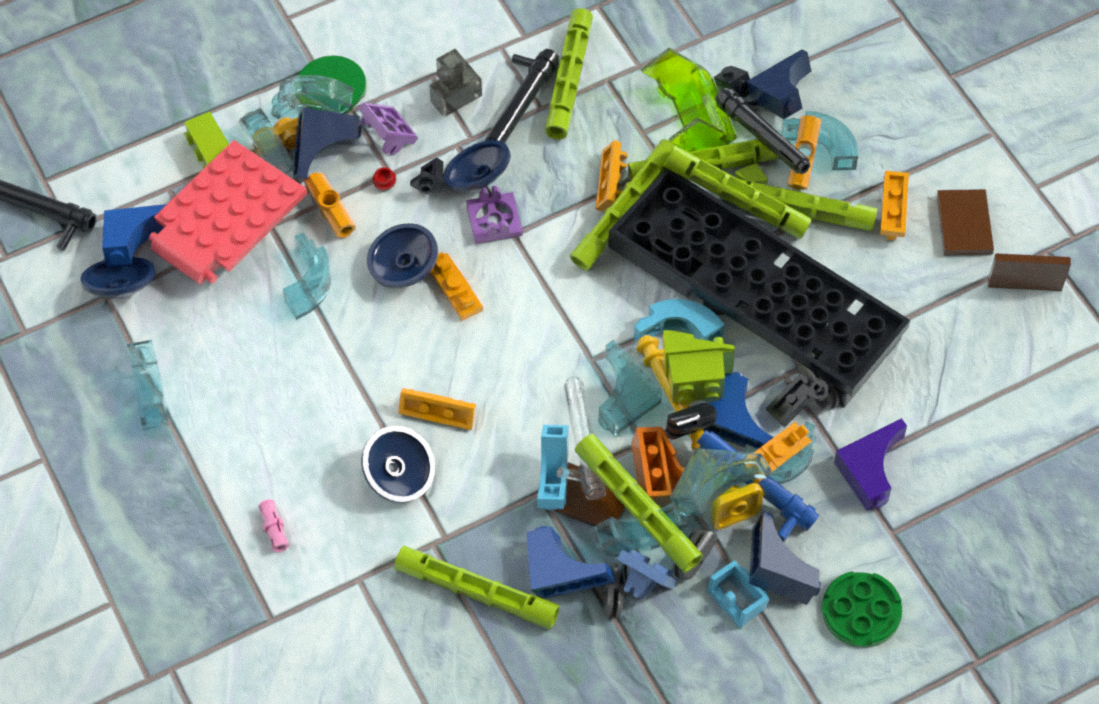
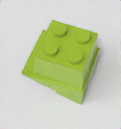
M664 330L663 360L665 377L669 378L672 402L687 405L694 401L715 402L724 398L725 374H733L734 345L724 344L722 337H716L712 342L695 339L694 334Z

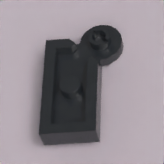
M800 373L765 409L785 428L812 399L821 401L827 398L830 388L823 380L811 383Z

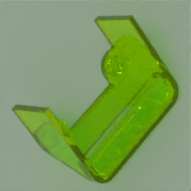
M667 48L641 68L642 73L656 80L659 94L664 98L671 99L683 125L681 130L669 138V141L687 152L728 145L737 139L729 116L717 106L715 99L719 92L711 74L703 66L675 50Z

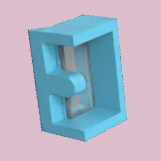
M735 560L710 577L707 592L740 629L766 609L769 601L765 589L749 584V572L744 567H740Z

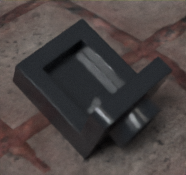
M731 65L723 68L719 74L714 76L716 85L733 89L742 98L749 95L746 82L750 79L748 71Z
M436 157L423 165L420 175L410 180V186L425 194H429L442 186L444 161Z

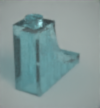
M612 340L605 346V358L614 370L616 384L608 399L599 406L598 422L605 431L609 430L615 437L661 404L662 390Z
M696 448L670 498L681 514L686 516H703L709 505L723 492L745 481L768 479L772 470L763 455L759 453Z

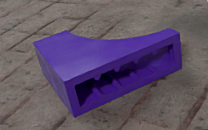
M902 418L836 450L834 464L866 511L874 507L876 509L881 508L889 501L892 488L885 475L884 458L888 451L905 437L907 425Z

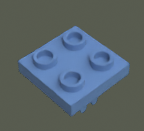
M631 549L630 553L622 550L617 560L631 567L624 591L630 592L636 598L644 599L657 582L670 589H673L677 582V579L671 577L673 571L654 562L653 566L650 565V558L638 551Z

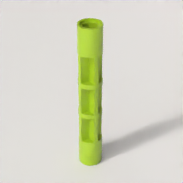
M583 8L572 10L546 121L545 134L549 138L556 140L565 139L568 135L592 26L593 14Z
M662 139L644 161V166L631 182H627L624 186V191L612 206L604 211V216L592 231L587 233L571 252L569 257L579 268L588 271L606 249L609 230L664 172L666 167L663 165L674 146L672 142Z
M758 139L689 152L720 170L779 159ZM645 160L628 163L630 182L644 166Z
M676 145L673 146L663 165L798 239L804 236L812 220L801 212Z
M751 182L750 186L811 219L873 232L878 208L856 204L854 207L851 206V202Z
M594 434L587 435L576 445L575 452L597 474L683 573L693 569L702 560L703 554L667 517L659 505L649 497L638 482L630 476Z
M405 545L401 547L395 560L394 569L447 588L454 593L483 602L487 606L496 607L549 630L553 628L560 611V605L477 575L462 567L459 568L438 560L431 555Z

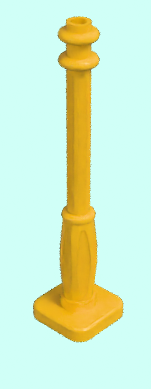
M650 335L641 337L638 340L636 351L638 354L645 356L643 359L644 366L653 370L675 412L690 407L689 404L681 405L672 402L669 378L665 377L663 350L658 349L659 340ZM702 429L689 434L692 441L691 448L695 452L707 481L718 495L712 503L711 522L716 530H721L759 514L762 509L764 493L757 483L739 488L734 475L699 448L700 444L697 441L704 433Z

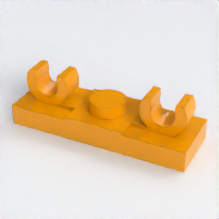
M616 140L604 148L601 154L595 210L604 212L608 207H611L622 193V191L616 190L621 178L619 171H623L627 167V164L621 161H624L628 154L621 151V143Z
M884 172L880 235H885L887 240L905 237L909 173Z
M438 253L436 264L430 274L461 321L482 312L483 305L449 254Z
M403 388L400 392L398 414L472 430L474 426L475 403L419 392L413 389Z
M794 422L739 465L758 484L812 442L807 436L809 431L803 424L799 427Z

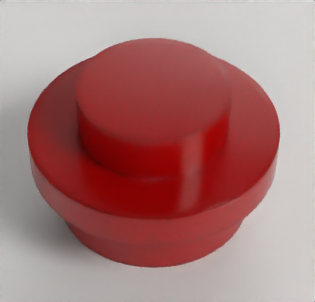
M387 167L379 168L373 174V185L379 190H389L396 184V175Z

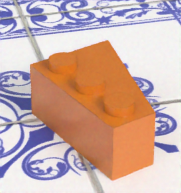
M637 427L631 441L637 482L640 487L662 510L692 509L699 494L696 488H693L690 484L687 472L678 462L676 452L663 428Z

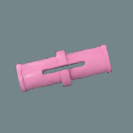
M264 500L258 505L264 520V531L268 533L274 552L285 551L288 549L289 543L284 534L283 520L279 518L274 500Z

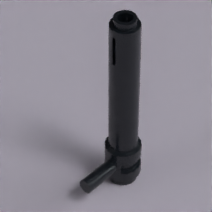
M544 49L538 53L535 59L517 54L512 56V63L529 67L528 74L485 139L486 141L497 140L506 143L543 84L549 81L552 72L558 67L559 56L555 51Z
M724 88L717 94L715 101L718 108L725 112L733 121H738L795 173L804 174L809 170V159L755 112L759 108L757 102L746 101L735 90Z
M0 179V200L58 220L62 225L67 226L56 246L60 250H66L76 230L90 232L95 227L97 215L91 209L80 208L79 205L71 202L64 203Z

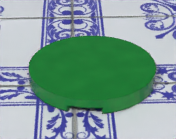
M330 55L309 62L297 77L296 89L298 98L303 106L345 114L353 110V107L365 96L367 85L365 74L356 62L346 57Z
M851 571L834 579L826 589L822 601V616L829 631L843 643L860 648L874 647L889 640L899 628L902 618V600L892 583L879 574L854 573Z

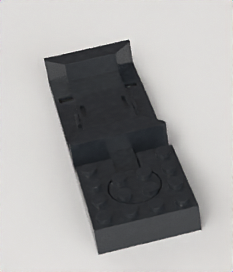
M668 168L664 170L609 230V248L687 298L693 293L702 299L703 305L717 316L725 314L836 386L839 391L840 405L844 408L899 343L902 335L910 325L911 320ZM783 253L789 257V260L780 268L774 263ZM857 300L864 305L854 315L848 309ZM739 305L745 308L743 312L737 309ZM811 352H813L814 354L819 356V358L816 360L809 355Z

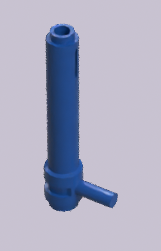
M705 430L697 441L700 444L699 448L746 485L755 483L739 465L746 457L713 431L708 432ZM769 475L758 483L763 490V498L781 511L780 514L787 519L778 532L783 542H785L795 526L808 531L818 519L819 514L815 512L816 509L812 505H806L802 502L803 498L798 494L793 495Z

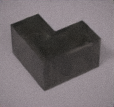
M456 48L436 59L439 80L429 85L430 100L443 117L482 96L481 77Z

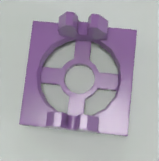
M361 103L358 110L362 114L360 123L363 127L368 124L385 141L382 148L384 154L390 152L391 155H395L402 149L405 143L414 144L417 141L418 136L393 106Z
M495 185L492 187V192L488 194L486 187H483L479 192V198L466 200L475 244L523 236L513 192L501 194L500 189ZM495 205H505L511 212L502 214L496 210ZM488 206L489 212L486 216L476 218L478 211L482 207ZM492 215H497L501 218V221L498 224L494 222L489 223L488 218ZM486 225L487 230L481 228L480 226Z

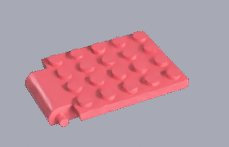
M233 140L154 216L156 222L165 228L159 234L153 232L149 236V240L152 242L151 251L198 284L202 285L206 280L213 284L218 277L214 272L220 266L230 272L307 195V188Z

